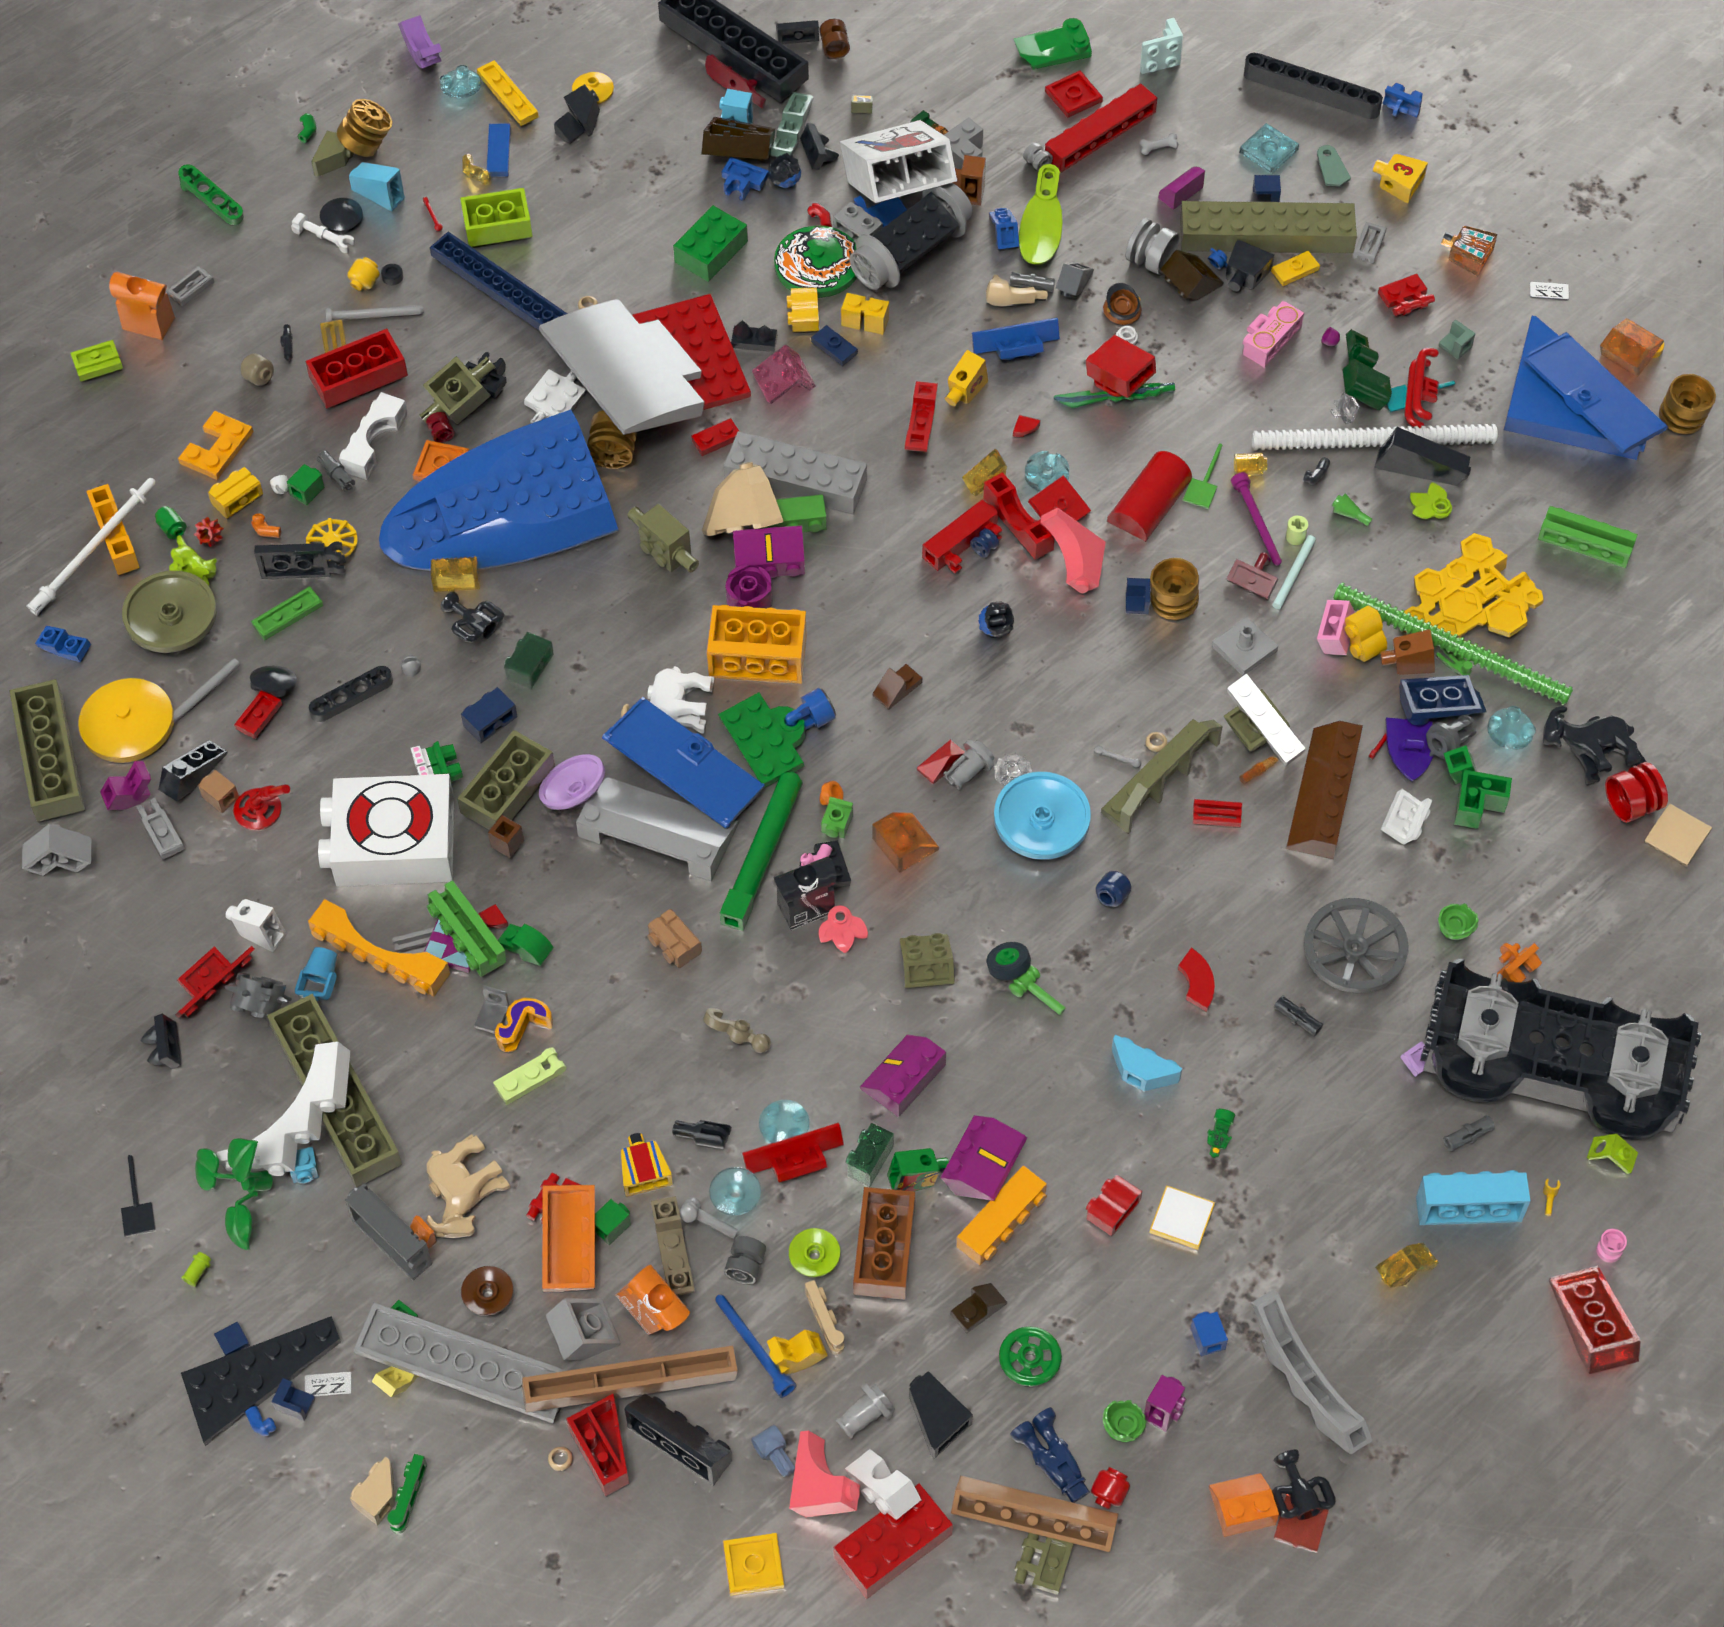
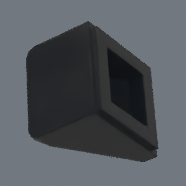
M569 112L554 123L555 134L569 144L585 133L582 126Z

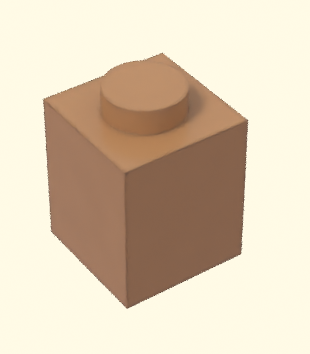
M216 770L210 775L205 776L198 785L202 798L221 813L225 812L239 797L236 786Z

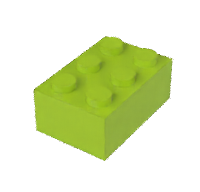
M524 188L460 198L469 246L473 247L533 237Z

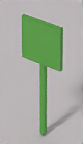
M1221 443L1218 444L1204 480L1200 481L1192 478L1183 501L1209 509L1218 486L1207 482L1223 445Z

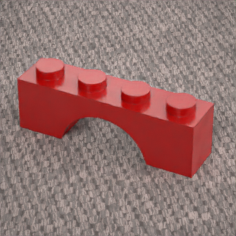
M1003 472L984 482L983 499L996 508L999 518L1035 560L1054 550V536L1040 523L1041 519L1035 520L1027 513L1020 502L1016 487Z

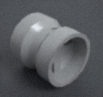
M1034 142L1024 151L1023 159L1028 163H1032L1033 167L1039 171L1041 166L1051 164L1053 156L1049 152L1043 151V147L1040 144Z

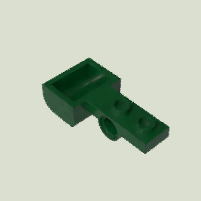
M1351 329L1345 334L1349 364L1342 369L1345 394L1380 411L1391 398L1390 377L1373 369L1378 361V352L1369 348L1368 337Z

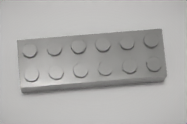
M739 431L724 464V479L733 470L739 469L740 464L753 462V465L761 466L769 480L774 495L795 498L823 494L825 508L852 515L855 512L867 481V463Z

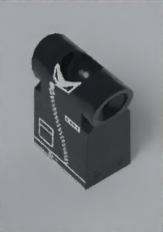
M824 857L773 877L777 885V904L790 930L827 917L829 911L835 907L833 885L836 883L837 874L834 863L829 857Z

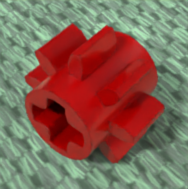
M206 517L202 519V522L195 524L198 529L194 536H197L200 544L208 542L209 547L215 545L216 541L218 542L223 539L220 534L224 528L220 526L218 519L210 521V518Z

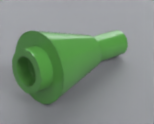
M1346 493L1343 496L1338 495L1332 504V507L1335 508L1333 510L1334 513L1357 519L1366 526L1372 521V518L1361 512V509Z

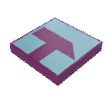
M438 919L424 952H428L448 962L449 968L469 973L471 969L466 962L467 957L463 952L459 953L453 944L454 939L450 934H444Z

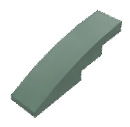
M792 93L783 111L782 121L771 147V156L777 157L785 153L789 155L794 154L813 102L812 95Z

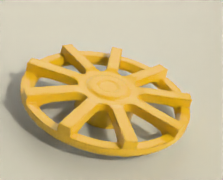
M331 518L314 524L306 537V544L322 542L325 544V547L336 541L342 542L343 546L350 548L344 555L345 558L355 550L358 541L356 530L348 521ZM332 524L340 525L336 531H333ZM328 525L329 531L325 532L321 527ZM345 527L351 531L344 534H340V532ZM316 531L323 535V537L312 536ZM352 536L354 538L353 544L342 540Z

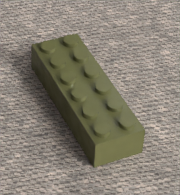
M54 679L9 690L30 804L37 822L84 811L85 808L63 696L57 680Z

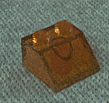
M1626 318L1612 328L1600 344L1601 355L1638 377L1664 340Z
M892 812L872 824V839L899 873L939 850V846L913 813Z

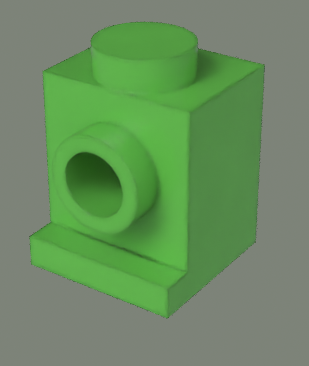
M830 797L821 822V832L833 838L840 837L844 839L853 817V803Z

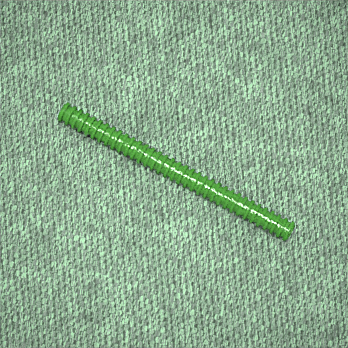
M1342 582L1335 591L1334 600L1350 601L1355 611L1370 606L1378 610L1382 623L1386 622L1387 626L1393 625L1394 629L1400 628V631H1406L1407 635L1430 629L1433 647L1439 646L1440 650L1446 649L1447 653L1452 652L1455 657L1459 655L1460 659L1463 660L1465 658L1467 661L1474 662L1473 665L1476 666L1478 664L1482 669L1485 667L1488 672L1494 671L1493 674L1497 675L1498 673L1501 678L1505 676L1508 681L1513 680L1514 684L1520 683L1521 687L1527 686V690L1533 689L1534 693L1540 692L1541 696L1544 697L1546 695L1549 700L1553 698L1556 703L1558 701L1562 702V706L1567 704L1571 696L1572 686L1568 688L1565 683L1559 684V680L1553 681L1552 677L1546 678L1545 674L1540 675L1537 670L1533 672L1532 668L1529 667L1527 669L1523 664L1520 666L1517 661L1513 663L1511 662L1512 659L1509 658L1507 660L1504 655L1500 657L1497 652L1491 653L1492 650L1488 649L1487 651L1484 646L1480 648L1477 643L1472 644L1471 640L1465 641V638H1459L1458 634L1452 635L1451 631L1445 632L1444 628L1439 629L1436 624L1432 626L1429 621L1426 623L1424 619L1419 620L1416 615L1412 617L1411 613L1408 612L1406 614L1403 609L1399 611L1398 607L1395 606L1393 608L1390 603L1386 605L1384 604L1385 601L1382 600L1380 602L1376 597L1373 599L1370 594L1366 596L1365 592L1362 591L1360 593L1357 588L1353 590L1351 589L1352 586H1345V583Z

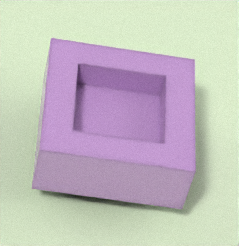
M1422 1041L1400 1056L1415 1077L1424 1071V1061H1420L1423 1046H1425Z

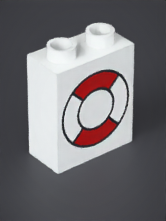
M449 774L333 779L332 797L321 798L320 801L321 824L323 827L331 826V839L319 840L318 857L320 868L332 869L336 886L450 882L453 880L454 794Z

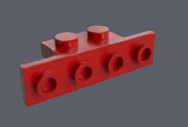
M214 946L182 974L177 981L193 999L175 1014L177 1018L183 1014L188 1017L198 1008L195 1003L202 997L206 1001L217 990L214 986L219 981L225 984L234 975L232 970L238 964L241 967L245 966L253 958L250 954L255 948L253 946L249 947L231 964Z
M835 1123L743 1152L746 1173L750 1175L772 1168L778 1182H782L827 1168L826 1159L822 1152L844 1145L841 1127L839 1123Z

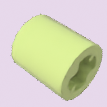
M1297 515L1288 520L1286 531L1288 543L1301 545L1305 542L1308 529L1306 518Z

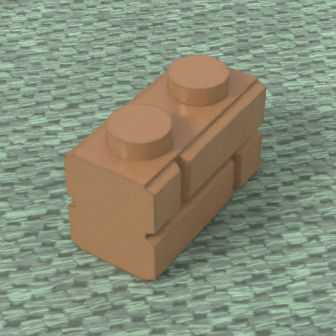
M672 909L667 910L660 917L649 923L648 939L654 947L660 946L663 950L662 954L669 964L674 962L678 968H681L701 954V942Z

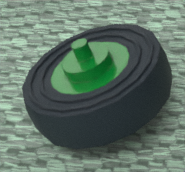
M1006 942L990 951L986 963L990 974L994 978L1012 980L1026 973L1030 968L1031 957L1027 947L1022 943Z

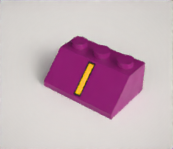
M802 525L733 531L735 568L745 564L755 568L759 566L765 569L771 578L805 575Z
M906 1035L862 1083L860 1089L899 1118L945 1067L946 1051L927 1037Z
M974 1115L940 1178L957 1196L995 1201L1027 1137L995 1118Z

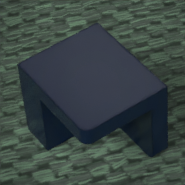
M1254 175L1253 192L1255 194H1270V202H1280V175Z
M1127 578L1126 613L1149 614L1150 578Z
M283 1378L271 1403L275 1410L305 1421L315 1397L312 1394L296 1389L292 1381Z

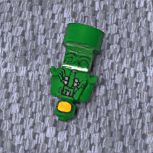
M1216 1109L1213 1119L1215 1121L1214 1129L1207 1131V1143L1211 1147L1209 1154L1212 1158L1219 1157L1220 1150L1226 1149L1229 1141L1232 1139V1136L1228 1137L1227 1133L1229 1127L1233 1125L1235 1113L1230 1110Z

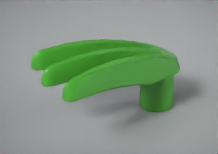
M1443 649V652L1448 659L1439 652L1436 653V656L1457 674H1471L1473 664L1470 661L1460 659L1459 655L1455 658L1451 653H1447L1446 649Z

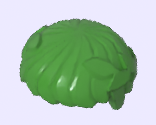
M1453 903L1445 906L1440 911L1438 922L1441 932L1447 938L1460 940L1467 938L1476 931L1479 919L1478 914L1472 911L1467 904L1459 905Z
M1114 1400L1104 1409L1103 1424L1111 1438L1121 1442L1134 1441L1144 1432L1146 1418L1144 1413H1142V1409L1137 1404H1132L1131 1400H1126L1125 1402Z

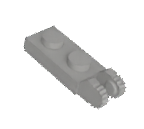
M153 798L150 800V805L155 813L147 815L145 808L141 804L136 806L142 818L145 829L163 860L184 850V846L164 809H161L157 800Z

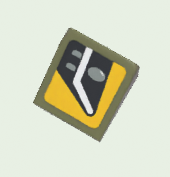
M852 95L851 113L872 114L873 96Z

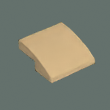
M1669 804L1646 837L1644 843L1687 867L1697 850L1704 843L1712 827Z

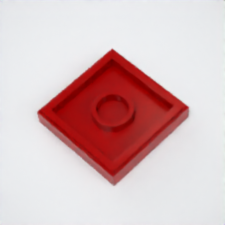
M1081 70L1045 86L1047 95L1067 118L1103 102V96Z

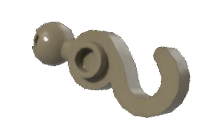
M708 1008L703 1017L704 1023L715 1030L727 1032L731 1041L737 1044L749 1042L758 1053L769 1050L771 1046L770 1038L766 1034H754L747 1021L737 1019L736 1021L721 1019L724 1013L722 1010L716 1008Z

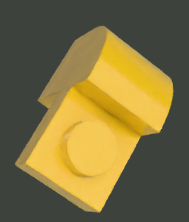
M803 1330L789 1340L774 1336L766 1341L770 1349V1358L779 1366L782 1374H791L804 1370L828 1356L819 1333L809 1330Z

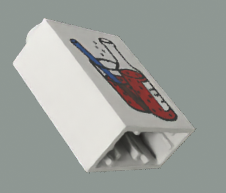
M921 120L840 141L848 183L874 203L957 181L949 138Z

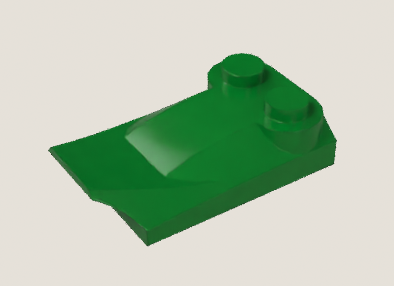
M1077 18L1066 19L1063 25L1013 38L1020 56L1029 62L1032 70L1092 56L1088 34L1081 20Z

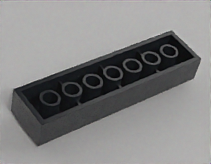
M661 0L658 2L659 21L708 54L714 55L727 67H732V70L747 80L753 79L757 81L756 86L779 102H782L809 79L807 60L717 0Z

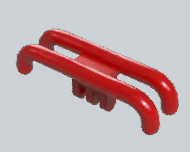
M1423 348L1409 367L1404 413L1407 423L1413 428L1414 426L1419 428L1425 426L1423 422L1414 417L1413 412L1424 420L1429 421L1432 419V413L1422 408L1421 400L1430 403L1437 402L1439 382L1424 376L1425 367L1431 365V361L1426 357L1435 358L1439 355V351L1435 348Z

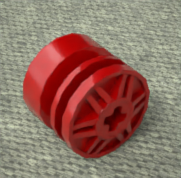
M1643 762L1629 768L1628 772L1624 770L1606 779L1605 791L1609 804L1616 816L1625 823L1641 818L1645 813L1650 814L1667 806L1668 792L1665 782L1657 768L1649 762Z

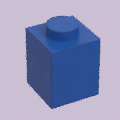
M1202 1312L1197 1314L1195 1318H1192L1190 1329L1201 1357L1226 1350L1228 1338L1218 1312Z

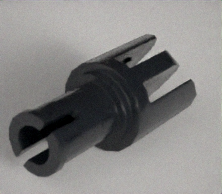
M676 1120L672 1133L673 1136L694 1139L697 1145L724 1149L732 1127L727 1124L700 1120L696 1124Z

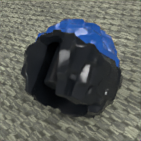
M785 153L777 156L774 161L769 163V179L775 185L788 188L800 180L801 169L798 159L794 158L793 155Z
M996 601L983 608L981 614H979V629L991 637L1002 638L1004 635L1009 634L1013 630L1014 616L1010 605L1002 601Z

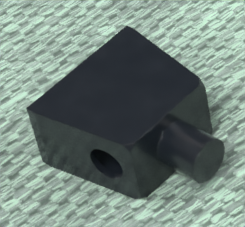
M1237 239L1226 269L1225 278L1230 281L1228 283L1229 288L1233 291H1239L1242 286L1254 289L1270 273L1273 267L1274 254Z

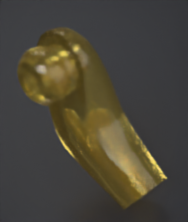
M465 154L462 157V168L466 177L481 182L484 185L491 181L489 171L476 166L472 155Z

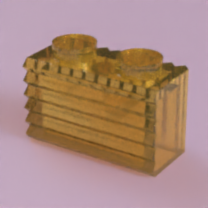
M477 557L432 559L431 580L434 592L480 589V572Z

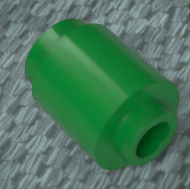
M163 506L155 513L156 523L169 539H177L178 535H184L187 525L175 509Z

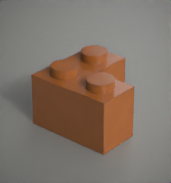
M965 155L962 169L955 168L957 181L952 183L957 185L966 194L971 205L981 206L985 188L986 158Z

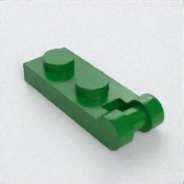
M414 1454L412 1461L407 1462L404 1470V1477L406 1478L404 1485L398 1488L395 1497L396 1509L389 1512L387 1517L391 1530L396 1534L403 1533L407 1528L427 1468L425 1457L422 1455Z

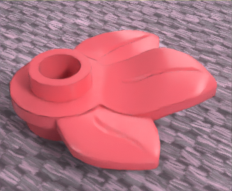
M841 905L835 906L829 911L828 920L823 922L819 928L820 942L825 943L833 940L835 946L843 953H847L850 950L854 937L866 939L868 936L867 927L863 920L852 916L851 911ZM841 913L845 919L838 921L835 916Z

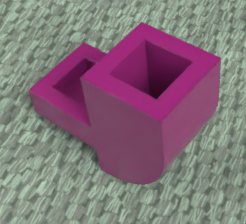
M134 761L126 776L108 777L100 791L107 810L129 809L149 798L151 794L147 786L151 781L149 771H147L144 761Z

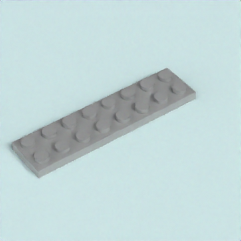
M374 1302L354 1347L355 1354L550 1423H554L559 1408L526 1413L522 1392V1378L567 1370Z

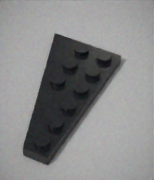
M332 1316L181 1372L205 1446L213 1441L212 1438L221 1431L229 1429L234 1421L245 1414L247 1409L259 1406L276 1393L283 1378L287 1380L294 1379L301 1374L302 1369L310 1363L318 1361L341 1343Z

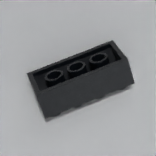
M643 1394L624 1408L627 1427L712 1486L715 1485L732 1462L730 1447L725 1442L719 1439L715 1441L710 1438L709 1433L699 1425L694 1427L688 1423L687 1418L679 1411H670L660 1398L656 1396L651 1398L647 1394Z

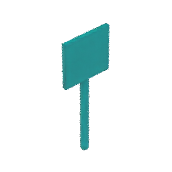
M1455 381L1439 384L1437 389L1455 385ZM1406 385L1391 388V398L1386 404L1390 413L1405 409Z

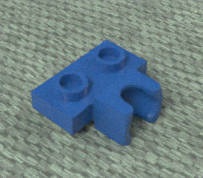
M730 157L721 171L722 178L726 179L724 183L725 194L729 196L733 191L737 190L741 193L740 200H745L750 192V188L758 191L762 189L769 177V170Z

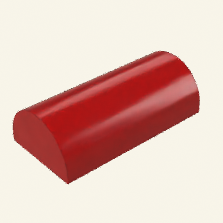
M1156 452L1108 515L1107 522L1146 542L1190 483L1192 472L1189 466L1179 456L1171 452Z

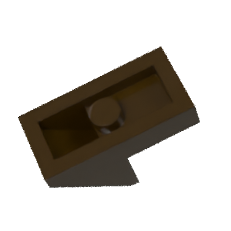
M992 1283L979 1285L971 1288V1296L950 1311V1315L967 1334L1004 1307L1007 1301Z

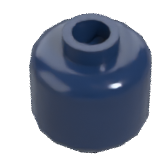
M1109 871L1096 885V894L1102 904L1117 907L1128 897L1132 886L1130 880L1123 873Z

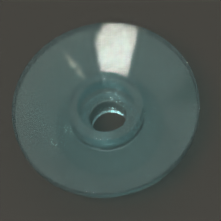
M740 1167L727 1168L719 1172L712 1180L709 1190L710 1199L713 1205L722 1213L735 1216L742 1215L751 1211L757 1205L761 1195L760 1183L757 1177L747 1169ZM737 1192L740 1196L733 1198L731 1194Z

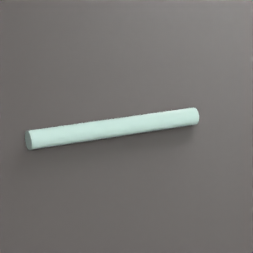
M1307 536L1273 603L1275 609H1281L1316 541L1314 536Z

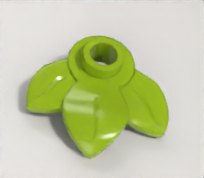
M1431 482L1427 493H1410L1411 503L1416 507L1412 513L1421 519L1432 517L1446 518L1452 512V505L1447 499V492L1436 483Z

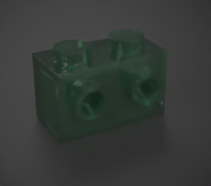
M873 1123L870 1124L867 1130H862L857 1141L859 1144L856 1150H851L845 1161L848 1177L868 1187H871L894 1147V1133Z

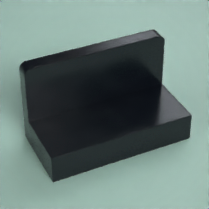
M818 20L776 24L777 39L781 44L819 41Z

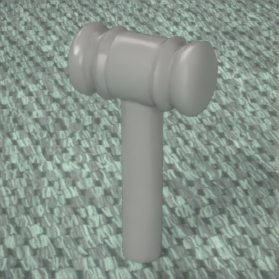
M696 1198L687 1199L680 1209V1217L685 1222H693L697 1219L734 1239L738 1229L702 1211L701 1203Z

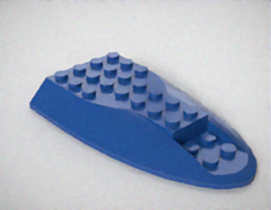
M570 409L494 438L435 470L412 487L391 509L381 526L379 544L383 553L401 566L425 571L461 572L502 567L537 559L619 531L579 423Z

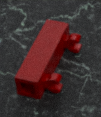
M983 499L922 544V558L937 571L947 565L956 574L962 569V566L959 565L962 562L959 555L971 546L970 541L974 537H978L980 531L985 528L992 531L998 540L1002 538L999 534L1002 532V529L997 525L998 512L996 508L986 503Z

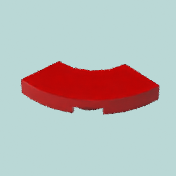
M1191 947L1178 965V970L1185 975L1189 983L1186 1000L1207 1012L1214 996V976L1204 957Z

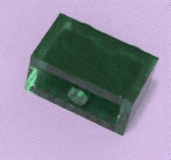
M527 632L523 639L518 640L512 656H508L505 660L504 669L507 680L532 689L554 655L552 642Z

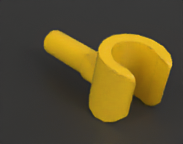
M1547 1178L1543 1187V1193L1546 1195L1547 1200L1545 1215L1551 1216L1554 1197L1557 1196L1561 1184L1557 1180L1556 1187L1552 1188L1548 1185L1549 1178Z

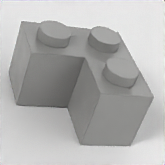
M969 117L944 134L950 140L955 168L962 169L965 155L982 157L983 152L980 148L983 147V128Z
M48 824L23 843L22 869L44 876L56 866L78 873L91 863V837L61 828L55 824Z

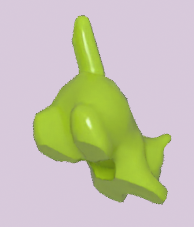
M178 535V547L171 550V557L174 561L169 566L170 571L191 573L201 578L210 586L208 578H213L216 575L215 564L217 559L205 560L201 558L193 548L187 546L183 537Z

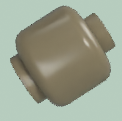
M257 353L248 355L241 363V375L243 378L257 386L268 383L273 376L274 367L272 362Z

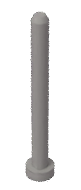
M405 306L332 311L331 308H326L327 324H332L333 320L417 315L423 313V307Z

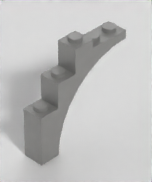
M1271 1290L1251 1302L1265 1338L1262 1340V1344L1269 1362L1286 1374L1292 1394L1310 1408L1317 1429L1349 1454H1353L1372 1442L1373 1440L1365 1419L1354 1411L1337 1393L1304 1347L1287 1315L1279 1293Z

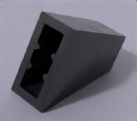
M928 1371L923 1376L918 1375L912 1380L909 1385V1399L930 1455L935 1459L972 1425L973 1414Z

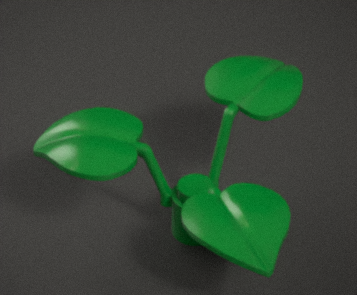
M237 1138L230 1142L227 1154L228 1164L233 1168V1174L217 1172L219 1159L214 1151L208 1148L197 1151L195 1174L197 1182L203 1190H212L216 1185L217 1177L236 1179L238 1182H241L243 1190L249 1192V1194L235 1202V1207L230 1206L227 1208L225 1227L229 1238L235 1245L241 1249L250 1250L249 1239L252 1229V1218L249 1209L242 1203L252 1197H257L260 1191L270 1190L273 1179L267 1170L250 1172L258 1141Z

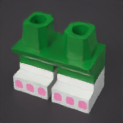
M439 741L433 743L432 747L421 749L420 746L411 748L418 775L449 774L451 782L463 778L459 762L446 765V762L457 759L453 744L440 747Z

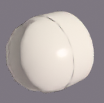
M279 475L270 480L271 488L276 494L282 495L288 491L287 476Z

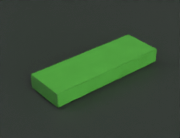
M309 586L252 620V626L265 641L322 607L323 602Z

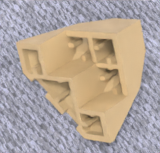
M753 462L740 464L739 469L733 470L715 488L702 528L704 535L711 536L726 531L731 533L734 530H744L745 526L757 529L783 522L769 480L760 465H753Z

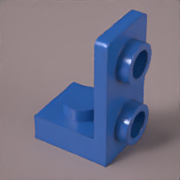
M996 208L993 212H989V217L995 225L997 248L1019 247L1018 222L1011 210Z

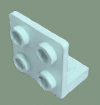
M1175 18L1166 20V27L1163 29L1164 37L1142 43L1141 74L1180 65L1183 34Z

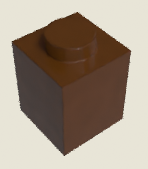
M503 815L488 832L491 848L509 858L513 856L524 842L522 826Z

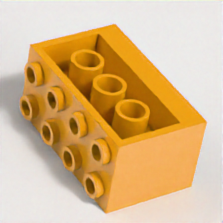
M713 605L707 647L709 676L721 679L802 684L807 640L806 611Z

